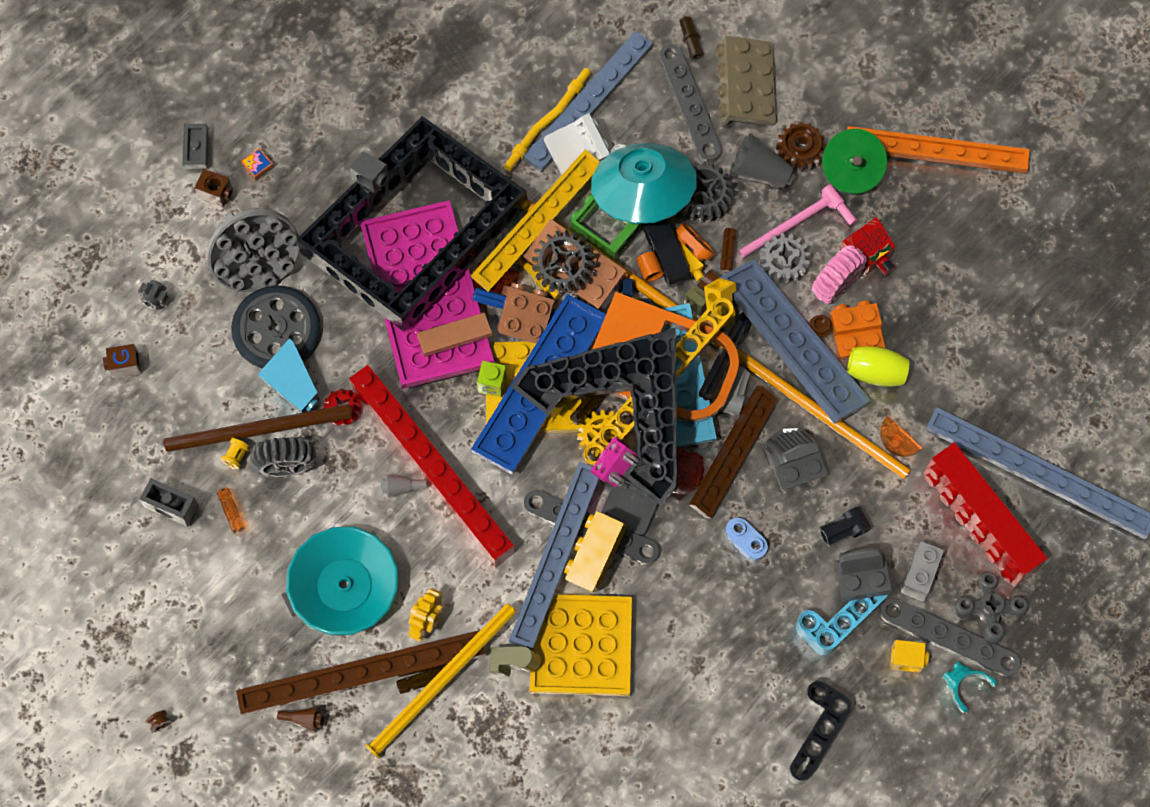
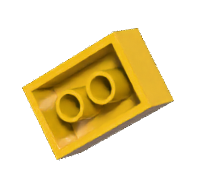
M596 511L595 515L590 514L585 528H588L585 537L579 538L575 546V550L578 551L575 559L569 560L565 568L566 580L591 592H597L628 524L599 511Z

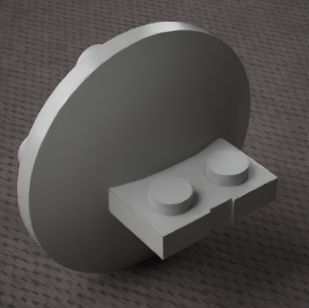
M252 209L236 215L230 212L224 217L225 221L215 230L207 246V263L215 279L229 289L242 292H251L267 286H274L293 270L300 253L296 240L299 235L292 222L284 215L268 209Z

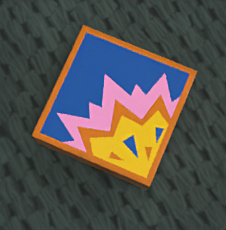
M260 148L241 161L242 165L255 180L274 168L273 163Z

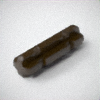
M603 395L585 398L570 415V420L575 425L582 423L586 416L598 405V402L603 399Z
M437 667L432 669L431 672L424 671L409 676L410 679L407 680L406 678L397 680L396 685L399 693L404 694L410 692L409 689L413 688V690L427 686L443 668Z

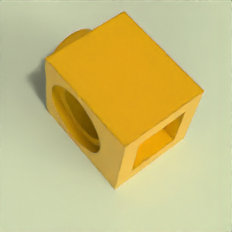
M895 640L892 644L890 670L920 673L924 666L928 665L929 651H925V643Z

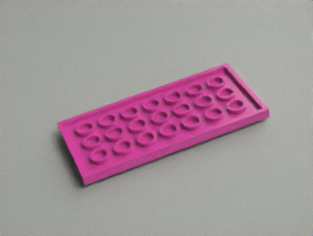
M450 200L364 220L360 223L371 268L375 270L376 275L395 286L396 294L406 286L408 280H412L422 270L424 264H428L438 254L440 248H444L454 238L455 232H458ZM468 267L405 332L384 317L402 389L480 370L482 361L494 363L488 338L426 357L423 356L417 338V333L481 314L478 302L473 301L474 287Z

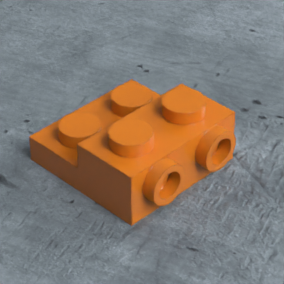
M866 300L857 303L856 307L848 308L846 304L835 306L834 310H831L829 319L832 323V334L838 360L849 359L851 350L854 347L874 346L885 348L881 331L882 322L877 303L871 304L870 301Z

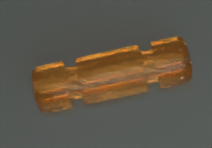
M226 487L218 490L217 495L220 502H222L221 505L231 531L234 534L244 531V524L240 519V514L232 499L229 488Z

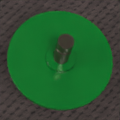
M848 129L838 133L828 142L822 156V167L827 180L835 188L845 193L858 194L872 189L880 182L886 171L887 155L883 144L875 135L862 129Z

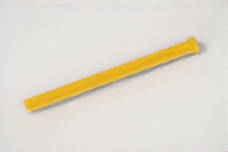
M505 604L369 745L366 743L365 746L380 759L379 754L516 614V610L510 604Z

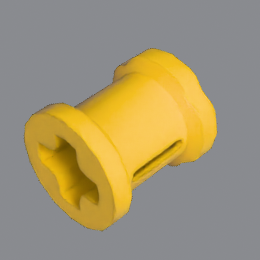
M231 438V445L225 456H221L220 460L227 466L239 470L242 458L251 448L246 443Z

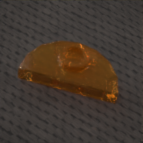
M886 416L880 428L881 443L886 450L901 457L914 456L920 452L922 448L893 420Z

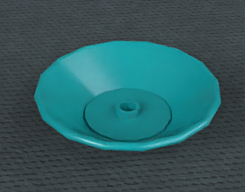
M657 143L631 144L613 151L599 163L592 176L591 193L599 208L614 219L632 224L656 223L676 215L689 204L697 188L696 171L689 159L673 147Z
M331 527L312 535L296 550L287 569L286 593L293 611L310 628L327 635H354L373 627L389 612L398 592L399 569L391 550L375 534L357 527ZM342 582L349 583L347 588H341L340 584Z

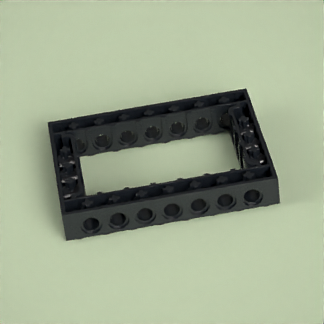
M423 116L378 159L387 165L389 176L387 183L383 187H380L373 193L357 182H354L296 239L300 253L403 332L528 206L527 191ZM427 158L486 202L485 206L474 217L471 216L469 218V222L459 233L456 231L454 238L444 248H440L438 254L428 264H424L422 270L412 280H408L406 286L396 294L395 286L391 282L387 283L376 275L374 269H368L358 261L355 255L351 256L343 250L340 243Z

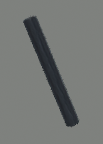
M744 312L738 315L728 335L736 349L751 322ZM723 347L699 391V397L705 401L713 397L730 363L729 356Z

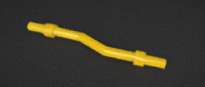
M584 68L577 79L572 80L568 86V91L557 106L533 125L520 144H516L512 150V155L504 164L506 170L511 171L519 159L524 158V155L528 152L527 148L539 132L563 113L574 96L582 91L584 88L583 84L591 75L589 69Z

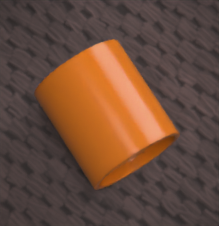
M646 252L636 259L645 282H652L663 276L664 272L655 252Z

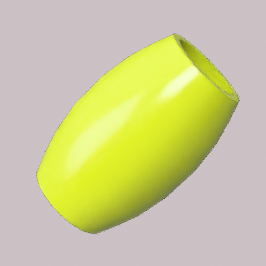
M874 346L854 347L849 356L847 373L867 384L883 387L902 386L907 379L910 361L889 349Z

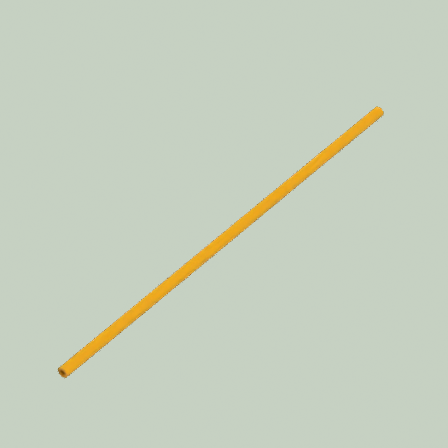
M527 198L528 206L524 210L529 212L535 203ZM553 219V221L572 234L575 232L558 219ZM591 244L592 248L625 269L629 275L628 279H632V287L650 298V300L662 308L678 306L671 299ZM692 315L693 321L697 322L698 319ZM711 341V343L714 344V345H715L716 347H718L719 349L722 348V346H721L720 344H718V343H716V342H714V341ZM737 348L740 364L902 479L907 477L911 471L908 467L843 421L834 424L819 404L743 350Z

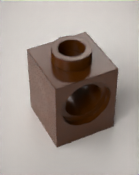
M203 169L194 187L199 199L221 207L224 206L226 200L231 198L233 193L229 177ZM216 186L220 187V188H219L218 190H216V191H211V189H212L213 187H216Z

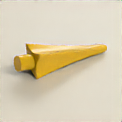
M673 231L689 268L691 279L694 277L699 282L704 276L702 271L704 265L678 240L676 233Z
M521 257L518 258L517 262L529 274L539 289L547 293V298L550 295L555 300L561 297L562 294L558 293V287L554 292L549 290V285L543 287L541 285L542 280H537L535 277L538 272L532 270L533 266Z

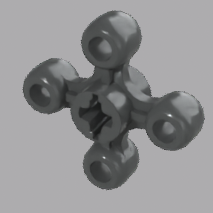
M984 572L977 581L978 589L983 594L982 599L972 601L968 597H961L955 602L953 611L960 619H966L971 615L977 614L981 620L986 622V628L983 632L984 639L990 644H997L1002 640L1005 632L1003 626L999 623V617L1009 614L1013 618H1022L1028 610V602L1019 596L1012 598L1010 601H1004L1000 595L995 593L998 585L997 576L992 572Z

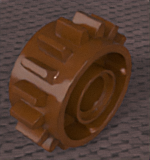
M802 122L796 125L791 123L790 128H783L782 135H778L776 150H778V155L793 166V169L803 171V169L808 168L811 170L814 164L818 166L820 159H822L826 143L823 142L825 136L820 135L819 128L815 129L810 123L808 125ZM796 145H803L806 148L801 149L798 148Z

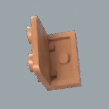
M512 283L511 287L504 285L501 294L506 295V300L497 331L500 334L536 344L547 327L554 300L547 298V293L534 289L533 293L524 291L526 286Z

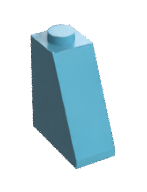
M288 339L258 373V376L300 413L312 411L319 402L317 400L319 396L293 341Z

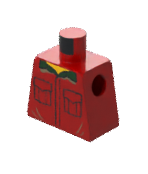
M877 217L848 236L841 243L839 251L846 246L853 245L863 252L862 254L867 259L865 267L862 269L865 273H870L878 267L887 276L896 268L890 260L895 251V245Z

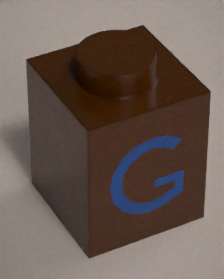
M135 344L106 348V357H103V365L105 371H109L112 378L141 374L139 352Z

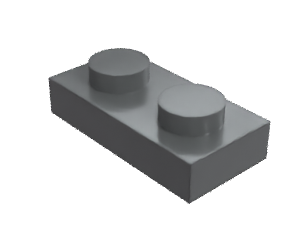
M184 124L182 159L184 169H207V124Z

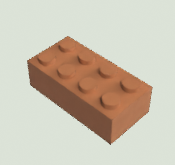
M550 219L523 256L525 260L532 266L536 265L537 263L532 261V257L539 256L534 252L535 248L542 249L539 241L542 240L547 243L546 235L550 234L552 238H555V231H559L561 236H563L566 229ZM571 245L559 246L564 252L577 249ZM592 248L589 252H594L595 257L591 261H594L596 266L588 269L593 271L594 274L593 276H585L589 281L588 284L583 283V281L579 282L580 290L575 285L572 286V293L591 307L604 312L612 301L615 292H618L622 287L623 279H628L629 275L625 269ZM553 251L547 257L546 267L554 259ZM559 254L562 266L569 270L566 259ZM582 256L578 258L579 261L573 266L575 274L581 266ZM564 272L549 275L555 279L569 278Z

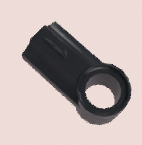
M858 506L848 510L840 518L820 526L819 531L824 543L830 547L847 538L859 537L870 531L872 527L862 508Z

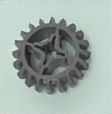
M705 161L698 167L696 162H694L693 167L696 171L697 188L689 204L683 208L682 215L684 217L690 214L691 221L695 217H699L700 222H703L704 217H707L711 222L713 215L719 219L721 212L726 213L728 206L732 204L734 191L731 188L733 183L728 181V173L722 174V167L715 170L714 163L707 167ZM719 188L721 196L715 201L713 194Z
M565 230L563 236H561L559 231H555V238L547 234V243L542 240L539 241L542 249H534V252L539 256L532 257V261L537 263L532 267V270L538 272L535 277L537 280H542L541 285L543 287L549 285V290L554 292L558 286V293L563 294L564 288L567 289L568 293H572V286L574 285L580 290L579 282L581 281L588 284L589 281L585 276H593L594 274L588 268L595 267L596 263L591 261L595 254L594 252H589L592 246L591 244H585V237L578 239L577 232H574L570 237L569 231ZM571 245L577 249L564 252L559 246ZM553 251L554 259L546 267L547 257ZM559 254L566 259L569 270L562 266ZM582 256L581 266L575 274L573 266L579 261L578 258ZM564 272L569 278L555 279L549 275Z
M300 437L266 439L264 442H259L253 446L250 455L254 472L261 476H274L275 478L307 473L314 468L317 459L313 443Z

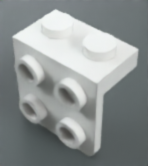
M589 113L544 137V142L561 175L585 149L599 161L610 155L608 144L600 136L598 124L594 118H591Z

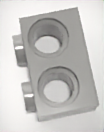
M920 541L900 593L924 601L929 593L944 550Z

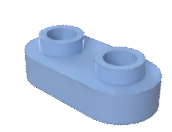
M733 518L727 523L725 530L727 539L745 557L757 561L766 555L768 549L766 540L746 520ZM740 526L743 531L737 533L734 531V527ZM757 543L760 548L755 550L751 547V544Z

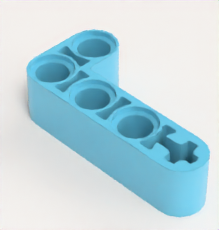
M888 595L874 597L872 601L870 598L852 600L828 623L816 612L811 610L804 611L796 622V631L817 653L829 655L884 603ZM862 604L866 608V612H857L854 605ZM805 619L811 620L814 623V628H805L802 625V621ZM837 621H846L849 629L843 630L839 628ZM828 637L832 645L828 647L823 646L820 638Z

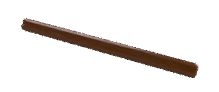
M349 404L168 437L163 440L164 449L170 452L230 441L231 438L240 439L348 419L352 417V408Z

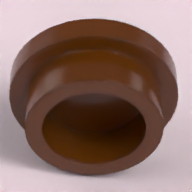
M816 315L809 322V326L819 338L828 336L832 330L830 319L824 315Z

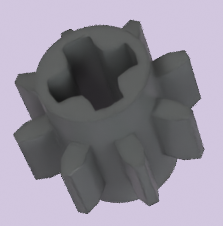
M150 280L147 284L142 283L138 290L141 297L140 302L152 309H156L159 305L164 306L169 297L166 295L167 292H165L166 286L156 280Z

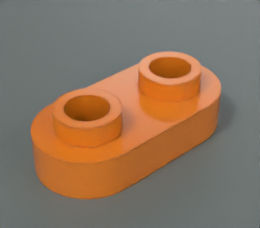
M681 223L676 229L678 240L684 245H689L693 249L692 253L696 258L701 261L704 259L709 261L715 255L714 249L689 225Z

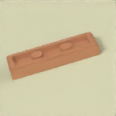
M485 313L417 333L424 357L492 337Z

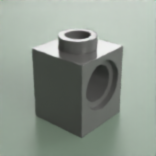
M365 151L350 166L352 180L373 193L380 187H383L388 181L387 165Z

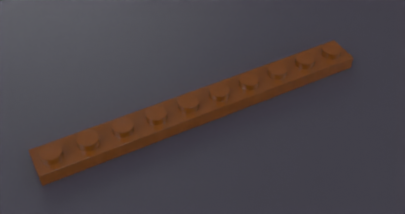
M479 631L236 690L241 716H246L432 670L437 667H444ZM483 647L472 659L485 657V648Z

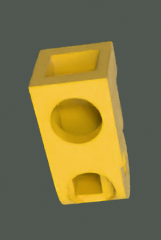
M718 278L704 286L706 308L708 309L719 298H726L733 304L732 293L736 292V283ZM722 305L715 309L716 313L720 316H725L729 313L727 307ZM733 308L732 317H731L730 320L726 323L725 327L730 326V325L733 323L734 319H735V310H734V308Z

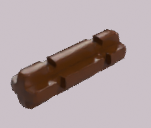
M734 228L724 229L720 270L723 272H730L733 269L737 233Z

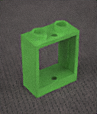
M591 193L586 198L583 208L580 211L576 210L570 218L571 229L580 236L585 237L587 241L616 261L642 230L643 224H632L622 221L627 225L610 245L583 226L599 207Z

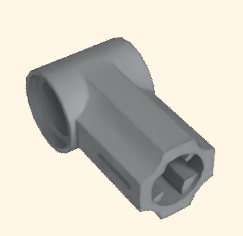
M739 367L728 400L721 409L722 412L740 416L745 399L744 392L750 376V372L745 368Z

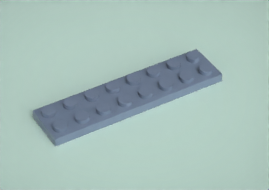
M755 259L720 277L736 283V292L732 293L735 303L834 424L870 403L869 397L847 373L846 369Z

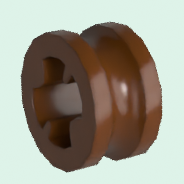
M165 710L158 711L146 719V724L151 725V733L161 731L171 724L170 718H166L167 712Z

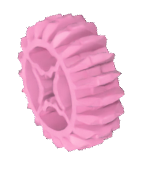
M853 245L846 246L826 264L812 286V292L820 301L826 304L833 303L853 284L867 261L862 251Z

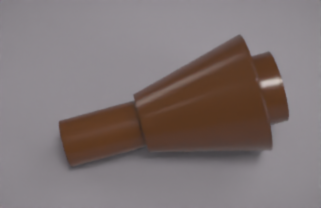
M320 707L294 712L279 710L277 720L292 722L317 732L324 725L325 715L321 713Z

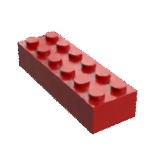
M954 442L931 458L924 471L926 482L932 488H936L940 493L941 501L947 507L950 506L955 512L956 520L962 526L965 525L970 531L971 539L977 545L980 544L986 551L987 559L992 564H996L1001 570L1002 578L1008 584L1011 583L1015 588L1036 573L1048 558Z

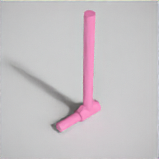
M829 184L822 190L821 200L738 250L742 258H745L764 246L766 240L770 242L773 235L776 237L780 236L781 233H785L827 206L838 210L850 226L854 225L857 219L845 205L844 199L834 186Z

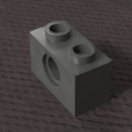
M150 478L139 499L144 508L187 527L199 507L193 496Z

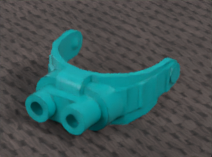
M960 661L952 667L954 669L952 673L948 670L942 676L948 683L947 687L951 690L954 703L964 714L968 712V709L960 701L957 691L961 680L969 677H979L987 680L993 687L997 685V681L984 672L973 671L969 666L965 667Z

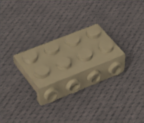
M726 35L716 48V56L719 58L717 76L720 83L717 90L718 97H720L718 115L721 117V124L727 125L732 120L773 126L776 122L772 42Z

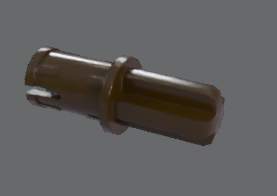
M684 16L679 20L684 36L682 40L687 45L690 59L697 60L704 56L699 42L700 35L695 30L692 18Z

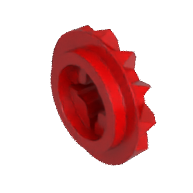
M340 388L335 392L331 391L330 395L325 398L323 409L338 406L337 400L343 404L347 402L352 408L351 418L332 421V423L341 426L353 423L359 417L362 409L359 396L351 389L344 390Z

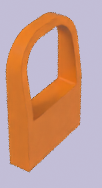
M615 292L592 349L630 341V339L649 334L664 332L666 326L688 332L696 321ZM704 324L699 327L700 331L704 334H710L713 331L712 327ZM721 331L711 340L720 344L725 349L730 360L729 369L720 393L711 405L701 410H687L676 406L677 419L701 422L710 419L721 411L728 400L738 374L739 357L732 340ZM630 391L610 393L624 400H628L631 397Z

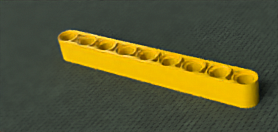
M719 298L714 301L676 344V359L681 363V367L676 370V380L730 320L733 313V304L730 300ZM725 306L729 313L725 316H720L715 311L716 307ZM704 323H708L712 326L713 331L710 334H704L700 331L699 327ZM688 341H692L697 345V349L694 352H688L684 349L683 345ZM632 397L623 404L586 446L584 459L588 465L594 466L597 462L591 461L588 458L589 451L597 449L602 453L609 445L604 440L605 433L613 431L623 441L635 428L634 420L629 425H625L620 421V417L624 413H629L633 416Z

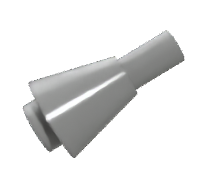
M386 474L385 479H381V492L386 493L387 498L411 490L426 489V480H410Z

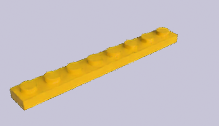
M585 149L470 277L489 292L535 241L550 219L553 220L593 176L600 161Z

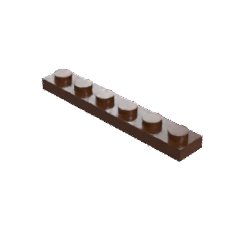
M763 386L755 387L689 503L693 509L705 518L713 516L778 400Z

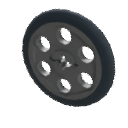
M279 285L267 286L248 295L237 307L231 325L232 339L238 352L249 363L262 369L273 357V355L268 353L269 347L275 344L282 347L293 334H300L302 336V341L295 345L302 361L306 359L314 350L319 340L321 329L319 314L311 300L296 289ZM275 300H281L284 305L281 310L275 311L271 309V303ZM253 311H260L263 316L261 320L254 322L250 320V314ZM293 312H301L303 319L300 322H293L290 319ZM269 317H271L274 323H276L278 326L281 325L279 328L282 338H280L278 332H276L275 330H271L272 322ZM253 333H258L262 336L261 341L257 344H252L248 341L249 336Z

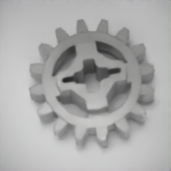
M781 233L779 239L773 235L771 242L767 240L764 242V248L760 250L761 257L759 263L764 264L762 269L769 271L768 276L770 278L776 276V282L778 283L781 278H784L785 282L789 283L791 277L797 281L798 274L804 276L805 268L809 267L810 253L806 252L807 244L800 245L801 238L795 241L793 240V234L785 238L784 233Z

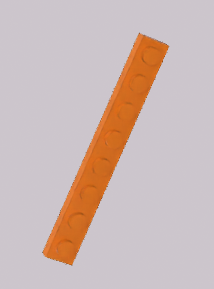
M847 127V130L862 129L875 135L883 144L887 156L1018 173H1027L1029 149Z

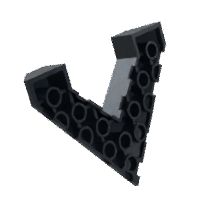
M676 328L588 350L577 355L554 359L543 364L525 367L512 384V388L547 416L553 418L557 417L570 399L630 391L633 401V418L637 436V459L639 463L633 461L637 465H630L623 476L661 506L677 487Z

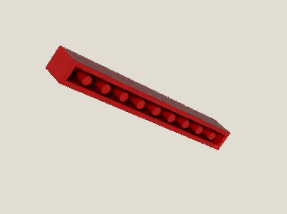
M366 365L349 378L352 390L359 396L360 400L495 568L514 555L515 550L512 542L370 366Z

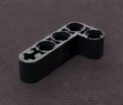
M664 219L656 223H643L642 230L651 251L655 252L664 272L663 279L667 287L691 280L689 268L668 220Z
M821 681L812 682L804 695L806 703L821 713V716L788 768V778L796 785H802L809 780L851 710V702L845 695ZM820 690L823 694V699H814L811 696V691ZM832 704H842L845 712L842 714L836 713L833 710ZM828 724L832 729V733L829 735L823 734L820 731V725ZM815 745L818 747L819 755H810L807 752V746ZM805 761L808 764L803 771L804 774H801L799 777L796 775V769Z

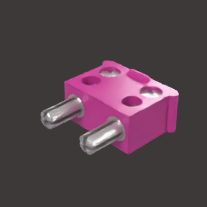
M615 436L600 454L599 459L590 472L603 482L607 481L615 488L622 486L620 481L624 483V473L630 465H637L633 461L639 463L638 455L629 449V445Z

